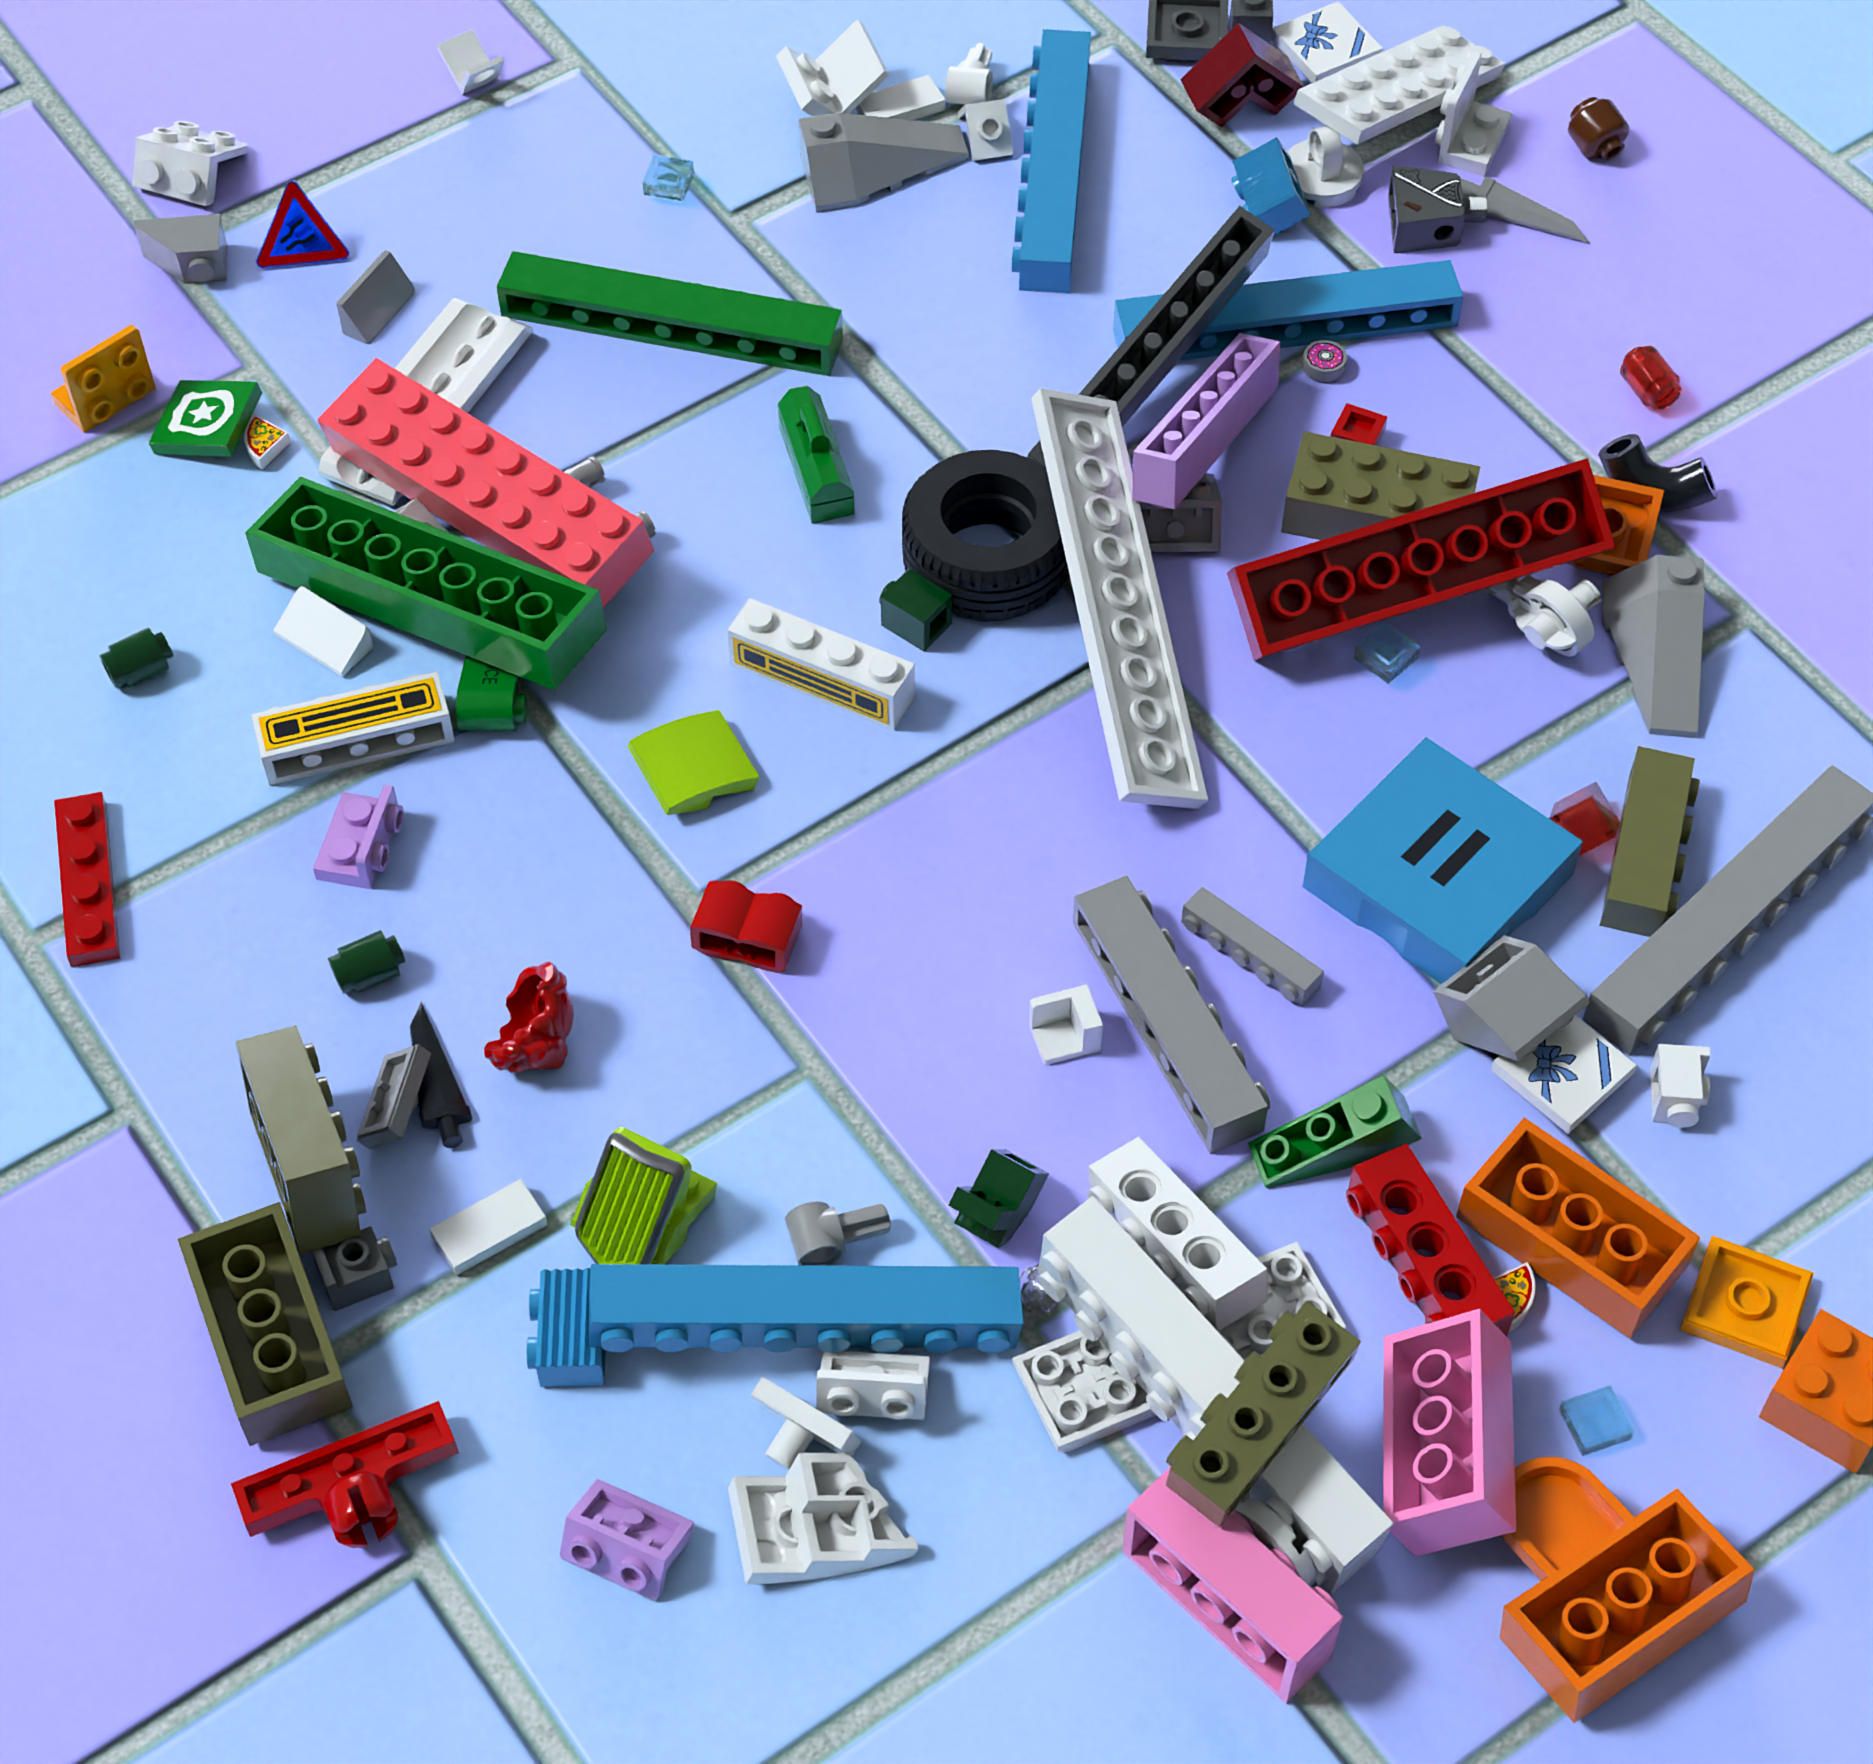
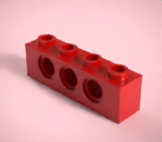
M1406 1143L1353 1166L1349 1186L1346 1190L1349 1207L1357 1218L1363 1217L1372 1231L1375 1249L1383 1260L1389 1259L1399 1274L1398 1281L1404 1296L1409 1302L1417 1303L1425 1316V1324L1481 1309L1507 1337L1515 1315L1514 1309L1408 1144ZM1399 1207L1407 1211L1408 1214H1396L1389 1210V1208ZM1415 1249H1427L1435 1256H1422ZM1452 1291L1459 1294L1462 1299L1452 1300L1445 1297L1441 1292Z

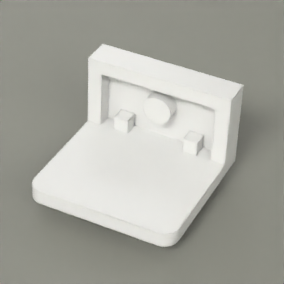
M175 121L174 126L168 128H153V132L136 137L132 186L203 206L214 204L218 162L246 154L248 144L235 140L236 136L229 132L212 131L207 133L200 131L199 125L187 121Z

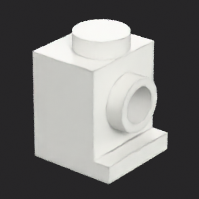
M1658 1044L1649 1069L1652 1122L1669 1123L1675 1127H1690L1698 1123L1700 1106H1707L1710 1096V1079L1708 1075H1703L1711 1056L1710 1047Z

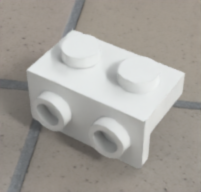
M823 1351L821 1368L817 1372L816 1379L817 1410L824 1414H836L839 1416L855 1415L886 1417L897 1420H925L930 1356L855 1351L829 1353Z

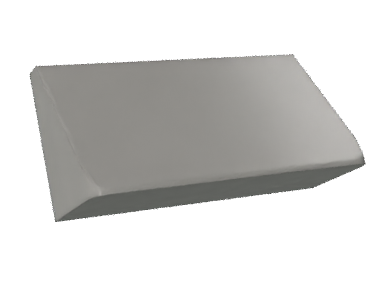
M384 250L336 303L342 333L365 344H369L415 293L412 282L390 251Z

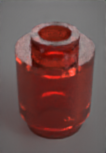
M1636 347L1625 355L1620 367V375L1645 406H1651L1653 410H1662L1672 405L1679 398L1682 391L1679 385L1680 378L1656 347Z

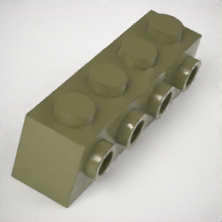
M1308 1301L1303 1304L1295 1315L1289 1310L1283 1313L1268 1334L1273 1343L1262 1356L1253 1351L1247 1357L1234 1376L1240 1382L1228 1398L1219 1393L1212 1400L1200 1418L1206 1424L1194 1440L1185 1435L1166 1459V1463L1171 1466L1166 1486L1219 1528L1352 1363L1361 1344L1359 1339Z

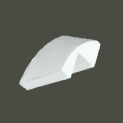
M798 1453L786 1476H734L727 1487L746 1585L775 1584L834 1577L895 1563L913 1557L918 1551L917 1541L912 1535L906 1538L887 1514L889 1504L880 1492L867 1482L864 1471L850 1453Z

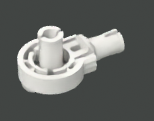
M1529 575L1523 579L1513 580L1484 589L1488 594L1508 604L1509 614L1516 620L1517 627L1525 633L1527 639L1538 649L1549 647L1558 654L1572 657L1594 639V626L1587 611L1594 605L1599 604L1601 598L1599 597L1600 592L1589 580L1581 579L1572 589L1567 590L1555 581L1548 579L1540 581Z

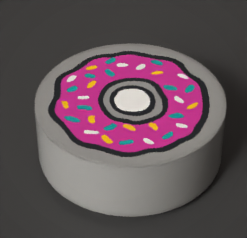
M1329 340L1315 341L1309 344L1304 351L1303 370L1308 377L1315 381H1335L1342 377L1345 372L1347 353L1336 342Z

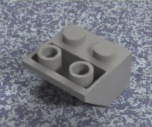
M1505 935L1475 957L1466 967L1461 968L1433 990V994L1454 1040L1516 1061L1532 1054L1541 1042L1557 1029L1568 1025L1577 1013L1590 1004L1587 995L1536 944Z

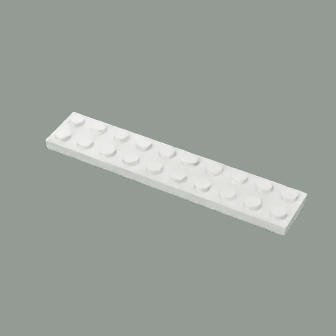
M1040 388L1031 397L1119 801L1199 809L1208 801V796L1139 501L1132 500L1133 472L1117 403L1107 399Z

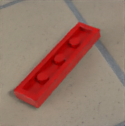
M103 792L55 799L66 956L71 967L120 959L107 806Z

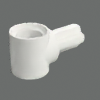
M977 43L975 48H970L966 60L960 62L957 67H949L945 83V99L947 103L966 105L991 100L993 75L989 65L993 53L991 49L985 48L984 43Z

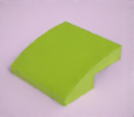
M720 710L703 712L668 722L631 739L627 746L666 815L708 809L713 796L754 790L760 778Z

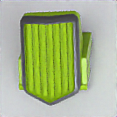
M618 1127L606 1141L594 1176L585 1185L570 1226L575 1228L578 1241L595 1264L665 1265L686 1242L689 1225L715 1198L717 1182L693 1171L690 1161L684 1156L627 1128Z

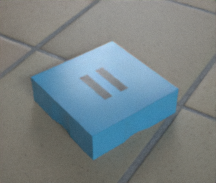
M1425 737L1308 853L1302 887L1357 926L1363 927L1383 938L1404 959L1442 984L1461 968L1466 967L1475 957L1503 935L1510 936L1517 927L1538 913L1574 875L1583 841Z

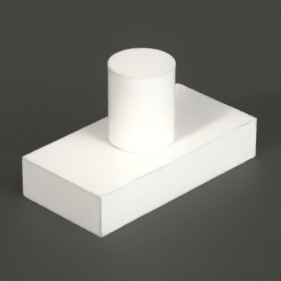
M763 1376L751 1393V1396L760 1407L785 1421L765 1452V1455L787 1470L790 1469L798 1453L805 1452L812 1439L836 1453H850L852 1456L861 1444V1441L851 1429Z

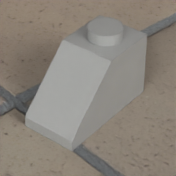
M220 214L135 220L134 227L142 255L156 266L184 284L227 280L228 244Z

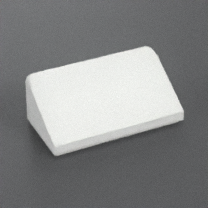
M303 586L294 593L273 630L274 635L341 677L345 676L373 649L370 631L366 625Z

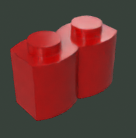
M732 880L724 882L709 881L690 926L691 948L720 959H738L749 966L761 970L785 972L802 927V905L783 893H754L743 884Z

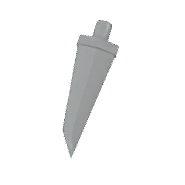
M1486 176L1481 185H1477L1461 178L1463 197H1486V216L1591 244L1574 221L1496 182L1495 179Z

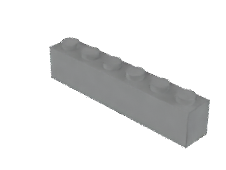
M1128 875L1075 895L1073 912L1075 928L1208 1152L1212 1154L1264 1132L1267 1111L1270 1109L1269 1096L1261 1082H1253L1247 1072L1246 1061L1238 1044L1234 1041L1230 1043L1223 1033L1221 1018L1212 1003L1206 1004L1201 997L1193 970L1189 965L1183 966L1175 954V944L1171 934L1165 927L1159 928L1153 918L1151 903L1143 890L1137 891Z

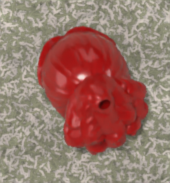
M549 961L539 966H530L519 974L514 989L506 998L505 1005L510 1013V1021L500 1028L499 1040L489 1041L484 1046V1057L489 1059L491 1064L500 1071L507 1069L510 1073H519L532 1069H558L565 1062L568 1054L565 1039L570 1034L573 1026V1003L567 989L566 976L557 969L556 965Z

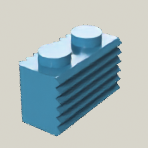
M1277 137L1232 161L1236 171V176L1231 178L1232 184L1241 200L1245 199L1246 204L1241 207L1275 230L1274 234L1279 235L1280 230L1286 231L1287 227H1293L1295 222L1301 223L1303 218H1309L1310 212L1291 156Z
M566 1268L562 1271L559 1269L552 1271L544 1269L540 1271V1289H530L529 1316L530 1321H538L537 1337L527 1338V1368L536 1369L540 1387L605 1385L606 1350L602 1347H589L590 1268L584 1270L579 1268L570 1270Z

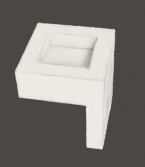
M1087 984L1035 997L1030 1000L1029 1028L1044 1065H1051L1101 1051L1103 1023Z

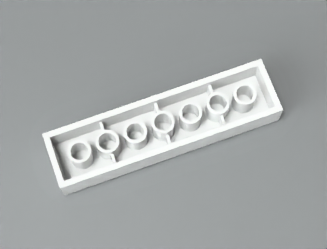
M1093 1195L1043 1235L1038 1270L1040 1276L1038 1279L1045 1292L1054 1301L1060 1302L1063 1300L1076 1314L1074 1321L1081 1332L1093 1342L1098 1339L1111 1353L1109 1356L1110 1361L1116 1371L1125 1380L1131 1381L1134 1379L1148 1394L1146 1395L1148 1405L1161 1420L1167 1422L1171 1419L1184 1436L1187 1435L1194 1440L1206 1425L1200 1418L1212 1400L1219 1393L1228 1398L1240 1383L1234 1376L1245 1360ZM1303 1424L1243 1498V1501L1246 1498L1259 1500L1289 1524L1297 1537L1292 1542V1545L1296 1548L1299 1555L1306 1549L1316 1569L1315 1581L1311 1586L1318 1587L1320 1585L1329 1595L1335 1592L1378 1554L1394 1524Z

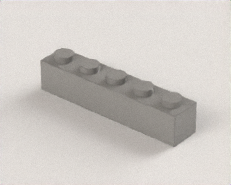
M1203 886L1183 905L1181 923L1190 932L1199 934L1214 949L1226 953L1237 965L1246 967L1256 974L1261 982L1270 984L1280 991L1287 1000L1294 1001L1303 1007L1321 988L1324 970Z

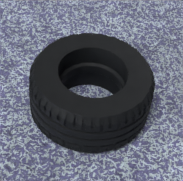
M994 449L972 450L953 455L935 464L915 481L907 493L902 509L905 571L911 569L933 584L951 593L953 615L983 622L1002 621L1019 617L1047 603L1059 592L1069 577L1047 469L1036 461L1014 452ZM996 524L1008 527L1021 534L1022 537L1009 544L985 547L964 542L954 536V534L974 525Z

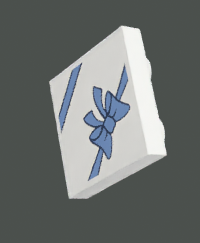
M1339 1L1272 27L1271 40L1288 56L1311 83L1383 52V47Z
M1575 1015L1568 1025L1557 1029L1541 1042L1532 1054L1521 1058L1519 1061L1500 1055L1493 1061L1491 1071L1569 1134L1634 1074L1637 1064Z

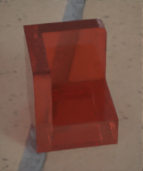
M1596 781L1557 801L1553 805L1549 819L1583 841L1579 856L1615 838L1620 824L1617 815Z

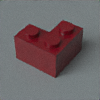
M1239 23L1180 79L1196 111L1220 127H1223L1250 100L1277 115L1296 96L1298 89L1304 87L1286 54Z

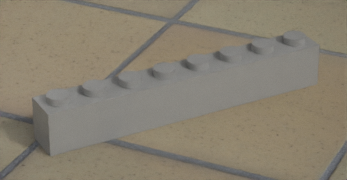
M1833 764L1829 766L1590 994V1004L1586 1007L1583 1021L1629 1056L1643 1043L1648 1046L1652 1045L1667 1026L1666 1020L1673 1013H1677L1679 1016L1683 1015L1694 1003L1698 996L1697 990L1705 982L1710 986L1714 985L1726 971L1729 965L1728 960L1735 953L1739 956L1745 955L1756 942L1759 936L1758 931L1765 924L1769 927L1776 925L1786 913L1789 907L1788 902L1795 895L1800 899L1806 896L1818 879L1817 874L1824 867L1832 870L1841 861L1848 849L1847 845L1853 839L1861 842L1873 828V792Z

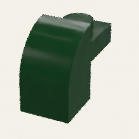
M991 1149L973 1186H959L956 1188L948 1206L959 1211L954 1223L995 1247H1002L1013 1237L1031 1211L1050 1173L1006 1149Z

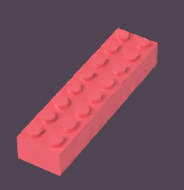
M375 358L317 419L334 452L411 500L417 498L428 511L483 546L600 590L603 608L655 551L642 519L378 358Z

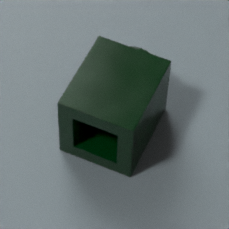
M908 569L896 581H890L881 592L879 598L881 626L923 652L952 624V594L911 569Z

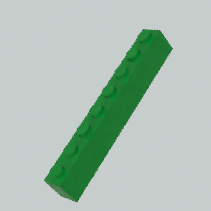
M512 251L496 286L501 316L510 319L825 376L831 375L843 341L842 309L536 254Z

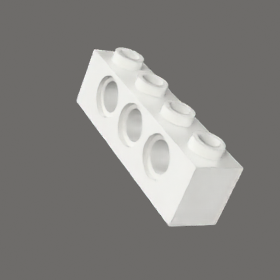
M1139 1136L1088 1166L1090 1189L1087 1191L1088 1199L1093 1195L1217 1331L1222 1330L1267 1302V1268Z

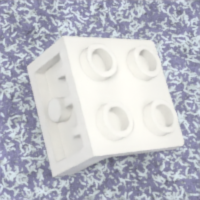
M855 20L816 59L806 52L799 54L787 45L775 56L800 109L810 116L832 113L850 114L889 75L865 25L859 20Z
M1474 50L1467 64L1460 63L1454 79V90L1447 89L1445 92L1440 113L1445 114L1446 117L1445 121L1442 120L1439 125L1435 144L1440 146L1439 164L1485 177L1510 126L1512 112L1474 101L1482 52Z

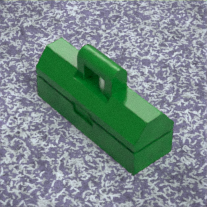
M807 385L789 389L778 402L779 429L811 523L855 515L854 490L820 394Z

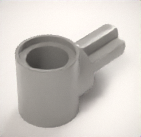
M814 1201L793 1208L785 1217L798 1265L832 1266L839 1262L844 1253H846L845 1244L887 1234L891 1231L888 1210L884 1204L880 1203L837 1214L835 1207L830 1208L825 1202Z

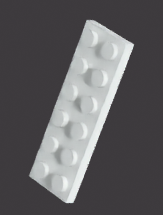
M1441 25L1298 89L1294 105L1358 145L1440 106L1447 89L1454 90L1455 88L1453 84L1460 63L1467 64L1474 50L1482 52L1476 88L1501 77L1505 62L1493 56L1488 48L1475 45L1462 37L1455 28Z

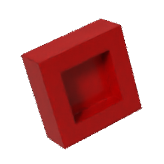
M1346 403L1331 432V437L1377 446L1386 429L1388 416Z

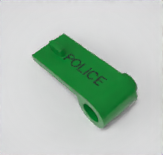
M466 655L456 696L458 729L517 731L518 722H526L527 696L526 694H519V676Z

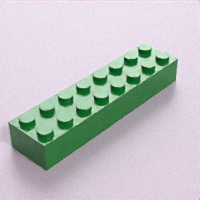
M301 476L245 532L258 573L298 589L303 586L321 598L552 690L558 688L607 631L600 590Z

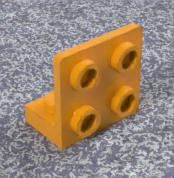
M129 325L64 364L60 371L65 384L50 393L54 405L85 433L155 390L156 386L140 331L134 325Z

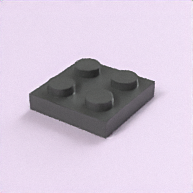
M1149 0L1146 58L1196 61L1202 59L1228 32V0Z

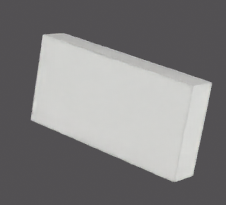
M928 74L873 91L856 107L859 115L917 120L945 111V98Z
M520 1178L429 1228L432 1239L457 1276L544 1228L548 1223L545 1214Z

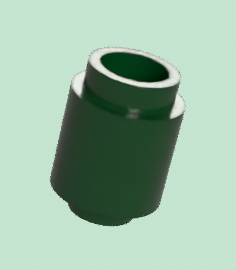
M147 627L108 645L109 651L100 654L99 658L109 679L117 689L125 684L130 688L168 670L167 659L174 655L163 633L153 634L151 629Z
M382 930L337 948L338 953L327 958L342 994L352 990L357 994L401 975L398 965L406 962L396 937L392 935L385 938Z

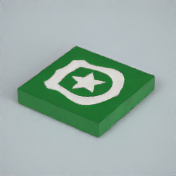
M180 380L148 444L154 454L232 457L263 392L257 382Z

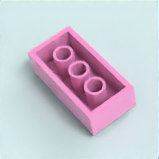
M1481 1309L1384 1336L1383 1512L1394 1523L1389 1532L1416 1557L1516 1532L1511 1341Z
M1170 1466L1127 1507L1122 1552L1287 1704L1332 1658L1343 1616L1339 1613V1607L1326 1591L1319 1587L1312 1589L1296 1574L1294 1564L1284 1553L1275 1548L1269 1550L1254 1536L1253 1528L1249 1522L1238 1512L1233 1511L1219 1528L1168 1488L1166 1481Z

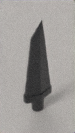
M421 1002L409 1026L412 1046L419 1044L431 1053L418 1091L419 1117L423 1128L439 1129L444 1147L454 1148L463 1142L459 1125L470 1122L472 1114L470 1107L466 1105Z

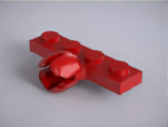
M437 1401L231 1483L249 1537L312 1512L323 1511L327 1514L338 1543L350 1548L368 1547L361 1525L372 1522L380 1542L392 1533L398 1521V1512L389 1491L390 1483L399 1477L457 1455L459 1451L440 1402Z

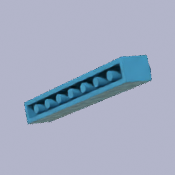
M1043 29L1041 46H1033L1032 70H1038L1039 72L1031 73L1029 98H1036V101H1028L1026 126H1033V129H1025L1023 154L1030 155V158H1022L1020 182L1027 183V187H1019L1017 211L1024 213V217L1016 216L1014 242H1021V247L1013 246L1011 272L1019 273V290L1070 293L1090 64L1091 32Z
M1451 260L1243 284L1180 360L1220 356L1239 333L1280 341V348L1309 345L1319 340L1336 342L1458 327L1463 294ZM1164 294L1115 300L1113 332L1117 347L1124 342Z
M591 1264L589 1347H602L610 1352H624L632 1347H656L663 1352H679L687 1347H710L717 1352H733L740 1348H765L771 1352L781 1353L791 1351L794 1348H819L824 1352L836 1353L848 1348H872L877 1352L890 1353L901 1348H925L930 1352L944 1353L955 1348H978L982 1352L998 1353L1008 1348H1016L1023 1327L1019 1267Z

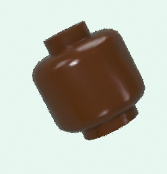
M1590 97L1579 103L1572 110L1567 131L1585 158L1597 159L1602 157L1604 160H1609L1617 156L1624 149L1625 144L1623 142L1628 137L1630 127L1611 99Z

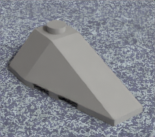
M832 113L798 119L800 157L816 212L861 205L869 201L870 194L887 188L892 192L902 187L903 180L918 174L928 177L969 159L968 149L960 125L848 113Z
M1657 554L1604 579L1602 583V622L1606 632H1611L1617 646L1616 656L1620 666L1624 665L1632 682L1631 692L1649 734L1696 738L1698 734L1705 597L1703 558Z

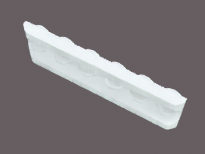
M453 298L394 369L469 413L533 333L531 326L508 317L493 314L485 308L459 298ZM331 446L321 457L318 467V474L321 477L392 506L403 495L334 452Z
M1296 1241L1257 1257L1267 1268V1302L1218 1332L1246 1360L1253 1351L1262 1356L1273 1343L1268 1334L1278 1319L1287 1310L1295 1315L1306 1301L1310 1302L1345 1330L1346 1325ZM1081 1330L1012 1358V1363L1032 1399L1057 1452H1070L1156 1416L1146 1401V1395L1148 1394L1134 1379L1131 1381L1125 1380L1112 1365L1109 1358L1111 1353L1098 1339L1094 1342L1089 1340Z

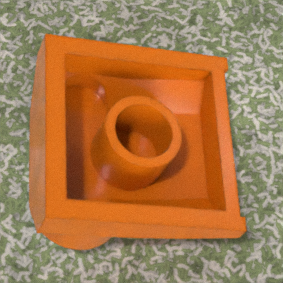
M1593 475L1616 547L1601 554L1568 564L1575 568L1613 576L1648 559L1664 490Z

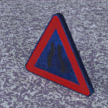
M289 181L257 257V266L268 268L347 259L350 254L348 248L296 181Z

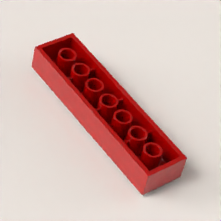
M1586 458L1232 568L1227 572V576L1255 661L1601 554L1616 546L1589 460Z

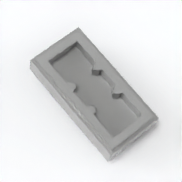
M417 1044L384 1056L356 1141L368 1149H372L403 1139L410 1115L418 1103L419 1097L417 1094L431 1055L429 1051Z

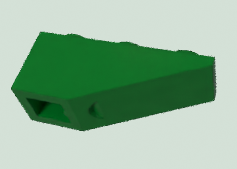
M1382 1075L1248 1142L1264 1186L1271 1188L1351 1168L1406 1143L1410 1145L1422 1139L1405 1096L1385 1075Z

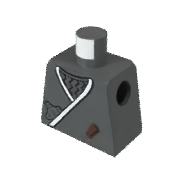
M1392 166L1388 190V206L1393 253L1454 247L1460 243L1464 222L1484 223L1486 221V197H1463L1461 177L1458 174Z

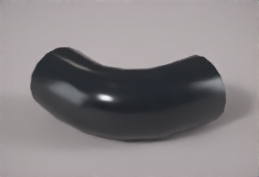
M1636 434L1618 437L1606 444L1598 453L1609 478L1664 490L1660 506L1661 511L1672 512L1693 508L1717 499V490L1713 477L1702 457L1678 466H1661L1652 461L1639 435Z

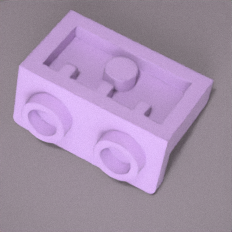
M383 785L379 798L342 792L313 867L316 880L372 889L377 873L384 872L389 859L388 844L392 833H398L403 822L404 810L402 805H398L394 786Z
M596 1479L566 1516L560 1557L567 1562L649 1599L657 1600L663 1592L668 1568L692 1537L694 1521Z

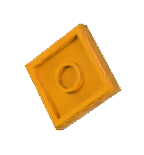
M1712 1235L1680 1331L1783 1369L1814 1272Z

